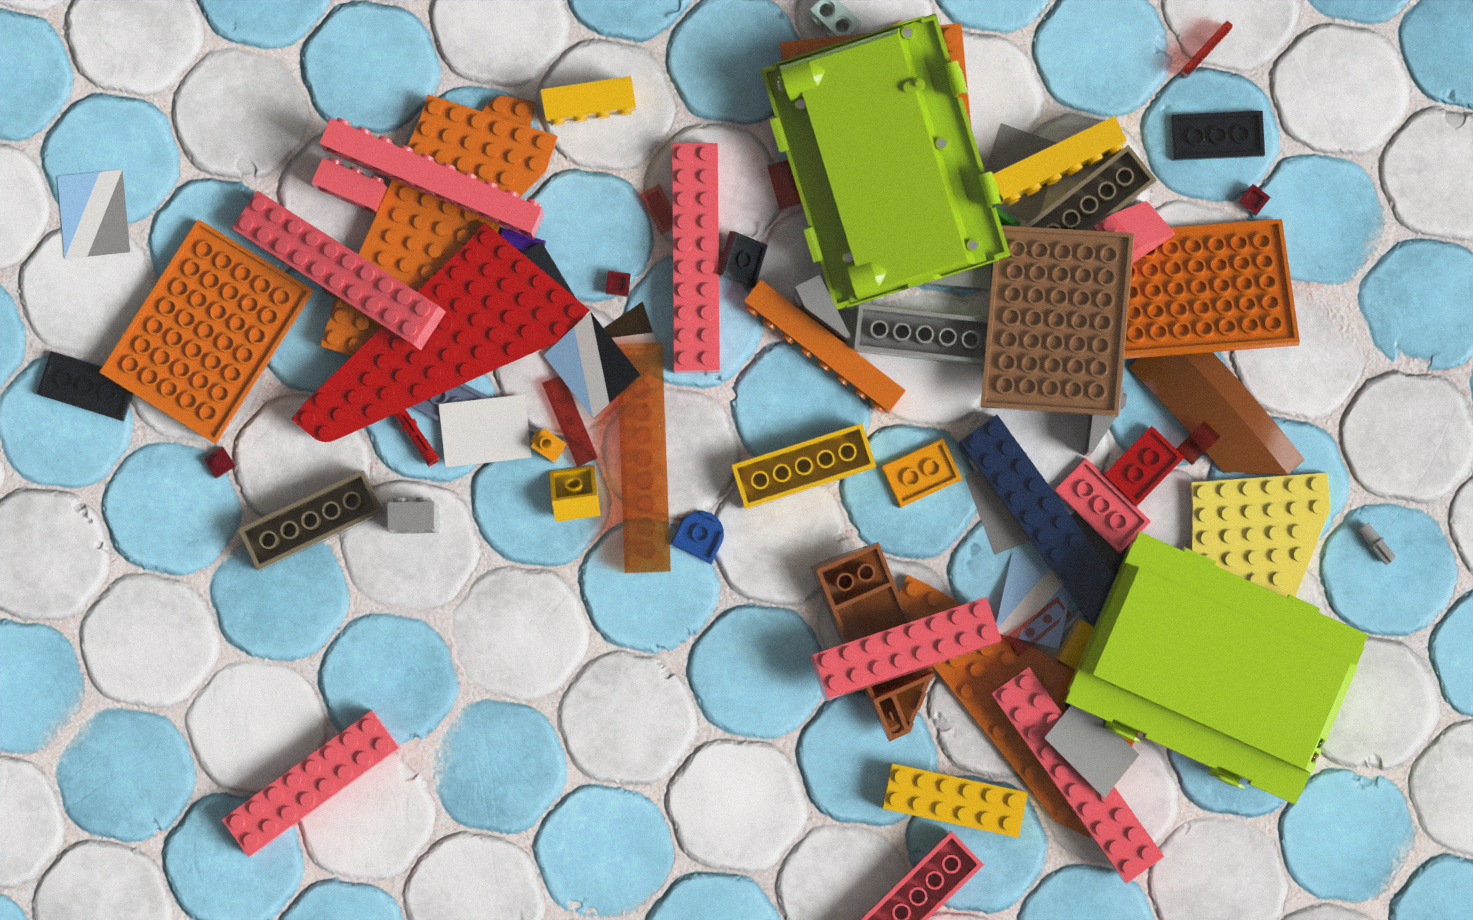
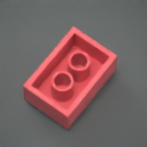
M329 157L328 160L325 158L321 159L311 182L317 190L375 215L388 190L383 179L375 175H371L369 178L365 176L362 170L350 166L348 169L344 167L341 161Z

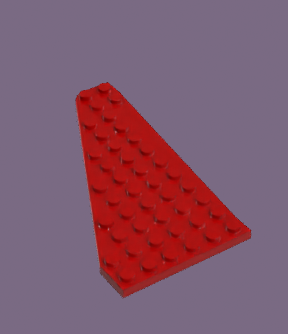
M484 222L470 240L417 291L446 312L423 348L419 350L382 326L304 402L291 420L318 441H335L558 342L584 318L589 309Z

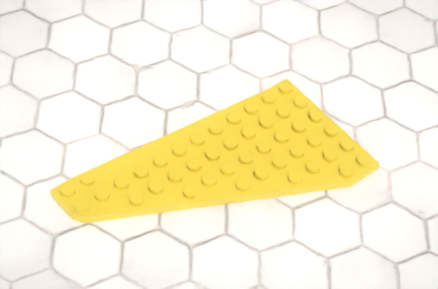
M1328 473L1191 482V550L1215 560V566L1286 598L1288 594L1295 597L1330 512Z

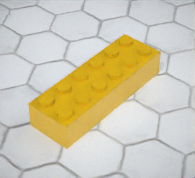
M1113 116L994 173L993 176L996 180L1002 202L1000 206L1005 203L1007 207L1019 201L1022 195L1026 194L1029 197L1039 192V189L1042 188L1041 186L1045 184L1050 187L1060 182L1062 176L1066 174L1068 177L1079 173L1080 169L1087 164L1089 167L1100 163L1105 155H1108L1109 158L1115 156L1124 148L1123 146L1127 141L1116 117Z
M863 423L733 464L731 468L744 508L748 510L876 469V464Z
M891 763L882 809L1019 838L1028 792Z

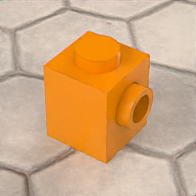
M545 428L541 432L537 430L530 440L533 443L531 448L554 464L567 446L564 441Z

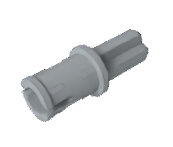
M1369 522L1357 530L1370 546L1369 549H1373L1385 565L1390 564L1396 558L1383 541L1384 537L1381 538Z

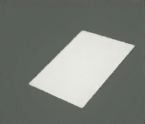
M525 394L439 404L445 467L532 458Z

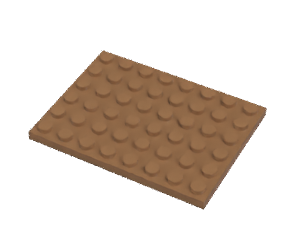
M1002 226L1011 256L993 262L980 406L982 408L1119 417L1135 234Z

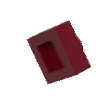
M1252 184L1238 203L1257 216L1271 197Z
M608 271L605 294L628 297L631 274Z
M224 447L204 459L216 479L236 467Z

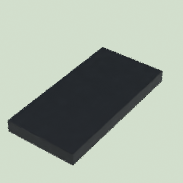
M1263 111L1171 115L1174 161L1265 156Z
M50 351L37 391V395L125 422L133 397V393L100 374L101 366Z

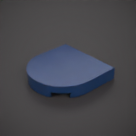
M706 511L693 512L682 520L670 545L712 565L723 542V526L720 520L712 513Z

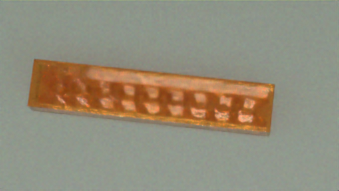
M662 342L617 344L641 374L618 395L625 574L671 573Z

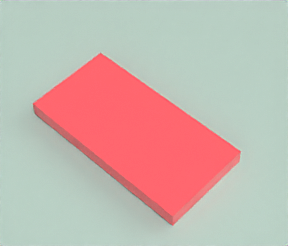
M1086 457L1053 490L1118 554L1135 538L1137 531L1141 532L1151 522Z

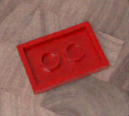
M1151 426L1105 472L1104 476L1137 507L1185 457Z

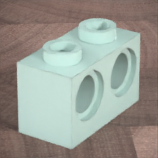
M819 0L810 9V15L812 16L810 20L818 28L822 26L828 32L826 34L827 37L852 35L861 27L862 22L839 0ZM827 7L831 9L832 14L824 17L819 11ZM845 23L848 26V30L843 33L839 32L836 29V25Z

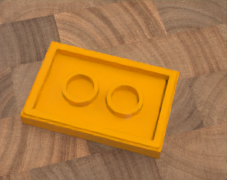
M944 438L881 466L900 508L962 480Z

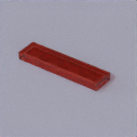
M560 376L543 382V387L576 466L580 467L598 459L569 387Z

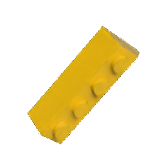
M631 76L541 89L546 123H551V126L563 125L568 120H574V123L585 122L588 117L595 116L596 119H606L610 117L609 114L618 113L619 116H627L636 110Z

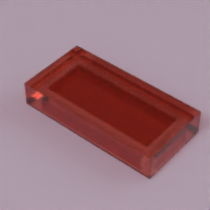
M785 160L768 165L767 169L779 210L800 205L801 199L789 161Z
M658 184L640 194L641 200L661 235L672 230L673 207L661 186Z
M1203 421L1176 450L1193 465L1221 436Z

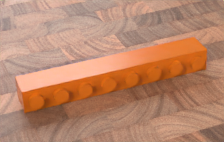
M761 279L744 300V304L747 305L745 309L755 317L758 314L764 318L763 323L773 331L775 328L783 333L781 337L790 344L795 342L801 347L799 349L801 353L808 358L813 356L819 360L817 364L826 372L832 370L836 373L837 376L835 378L845 386L849 383L855 388L854 393L863 400L866 397L873 402L872 407L881 414L884 411L889 414L906 390Z

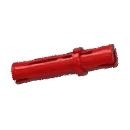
M406 409L394 414V417L401 426L400 430L402 433L407 434L427 466L430 467L437 463L440 458L417 427L415 418L412 419Z

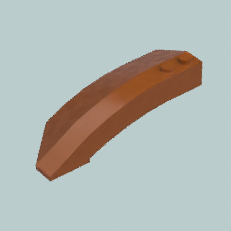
M1213 352L1138 358L1129 367L1136 377L1189 432L1223 473L1289 475L1305 461L1275 421Z
M879 542L828 558L810 566L842 644L911 622ZM932 666L863 689L888 741L911 732L914 725L913 721L922 706L930 680L932 681L935 674Z

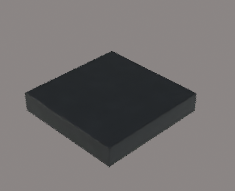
M730 231L717 275L749 288H754L768 245L738 232Z

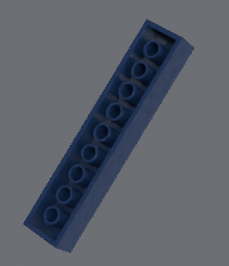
M997 414L963 438L959 444L1068 592L1089 624L1094 627L1116 577Z

